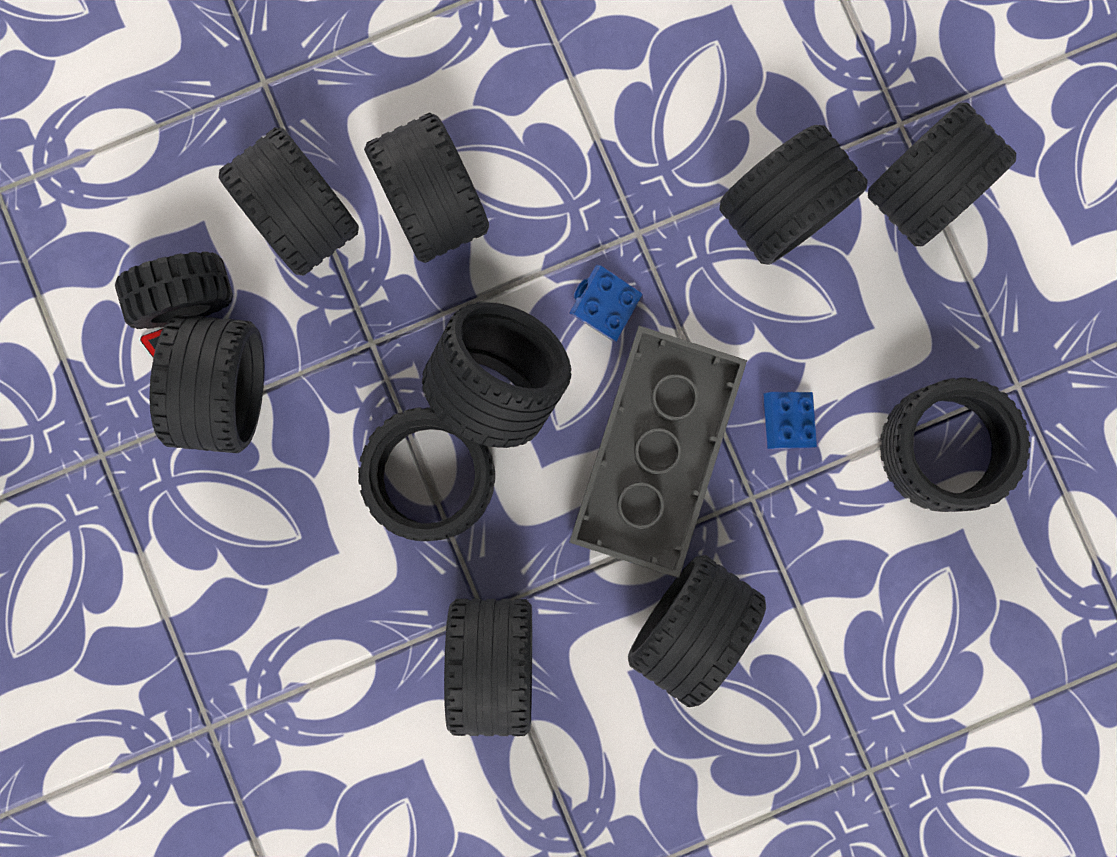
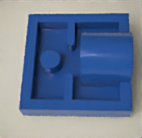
M596 265L590 277L581 281L574 292L576 302L569 314L611 341L617 342L643 294L601 265Z
M813 392L763 393L767 449L817 447Z

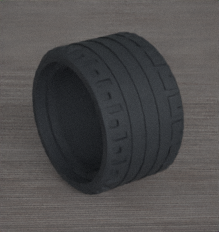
M958 103L868 189V199L875 206L877 205L883 214L889 217L890 222L893 225L895 224L898 230L903 235H906L907 239L914 246H924L1016 162L1017 153L1009 144L1007 145L1000 135L995 133L990 124L987 125L984 122L985 119L980 114H977L976 110L969 103Z
M429 112L417 120L414 119L408 122L405 126L401 125L395 128L394 131L384 133L381 137L374 138L366 143L364 151L418 261L429 262L435 259L436 256L447 253L450 249L454 250L460 247L461 244L472 241L473 238L477 239L487 234L489 222L484 208L453 141L437 115Z
M812 125L783 143L741 177L721 198L719 210L729 220L732 228L737 230V234L746 242V246L750 251L754 252L757 260L761 264L770 265L795 249L851 205L866 191L868 180L861 171L857 170L858 167L853 161H850L848 154L840 148L837 140L832 138V134L825 125Z
M274 127L266 133L264 138L261 137L255 142L256 144L245 149L243 154L237 155L232 159L231 163L228 162L220 168L218 178L294 274L304 276L313 270L315 265L318 266L322 263L324 258L335 253L334 251L337 248L340 249L345 245V242L352 240L358 235L359 225L283 128Z
M479 302L460 308L451 317L424 367L422 388L426 400L435 414L457 434L470 441L490 447H518L531 441L539 433L567 390L572 376V368L562 343L537 318L506 304ZM479 364L499 372L507 379H509L514 385H511L494 377L493 375L485 371Z
M179 314L174 316L164 326L154 352L149 393L152 426L156 436L164 446L237 454L250 444L259 420L264 387L263 343L259 330L251 321Z
M966 377L942 380L910 393L888 415V421L884 423L880 437L882 440L880 457L885 465L883 469L889 481L893 482V487L904 498H909L911 503L921 508H929L931 511L963 512L990 507V504L1000 502V500L1009 495L1010 490H1014L1017 487L1018 482L1023 478V471L1027 469V461L1030 458V453L1028 452L1029 448H1031V442H1029L1028 436L1030 434L1026 428V420L1023 419L1021 410L1015 406L1016 403L1005 392H1000L998 387L992 386L988 382H978L977 379ZM938 401L964 405L976 413L989 432L992 445L988 469L973 487L961 493H953L941 489L932 483L923 474L915 458L913 441L917 423L924 412Z
M418 407L404 410L402 414L397 413L385 420L384 425L378 426L369 437V443L364 446L359 460L361 467H358V484L361 485L362 490H360L365 506L369 507L370 514L380 525L386 527L385 529L399 537L414 541L445 540L468 530L486 511L494 492L495 466L488 446L470 441L457 434L441 421L431 407L424 409ZM431 429L453 434L466 445L473 459L475 478L471 494L459 511L440 522L427 524L411 520L396 509L385 489L384 472L390 453L400 441L415 432Z
M707 555L696 556L681 571L680 577L674 580L641 628L628 654L629 666L638 673H642L648 680L654 681L655 685L662 690L665 689L668 694L677 698L685 706L695 707L703 704L728 677L751 643L765 615V596L751 588L746 582L740 581L739 577L733 573L727 572L726 568L716 564Z
M455 599L449 605L445 638L444 706L446 728L453 736L512 735L520 737L525 736L531 731L532 605L527 599Z

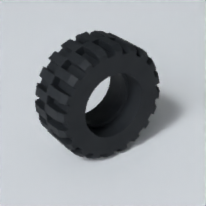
M206 251L201 253L174 254V256H165L157 260L144 262L139 266H133L128 271L122 272L115 282V289L124 321L133 329L161 328L179 314L206 317L214 312L221 311L222 308L228 307L233 298L223 259L216 253Z

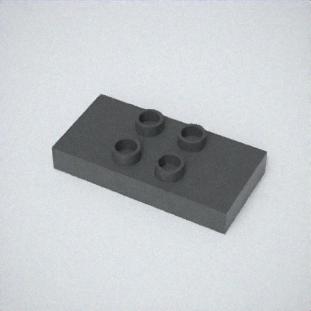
M642 326L638 327L569 543L677 578L680 577L747 360Z

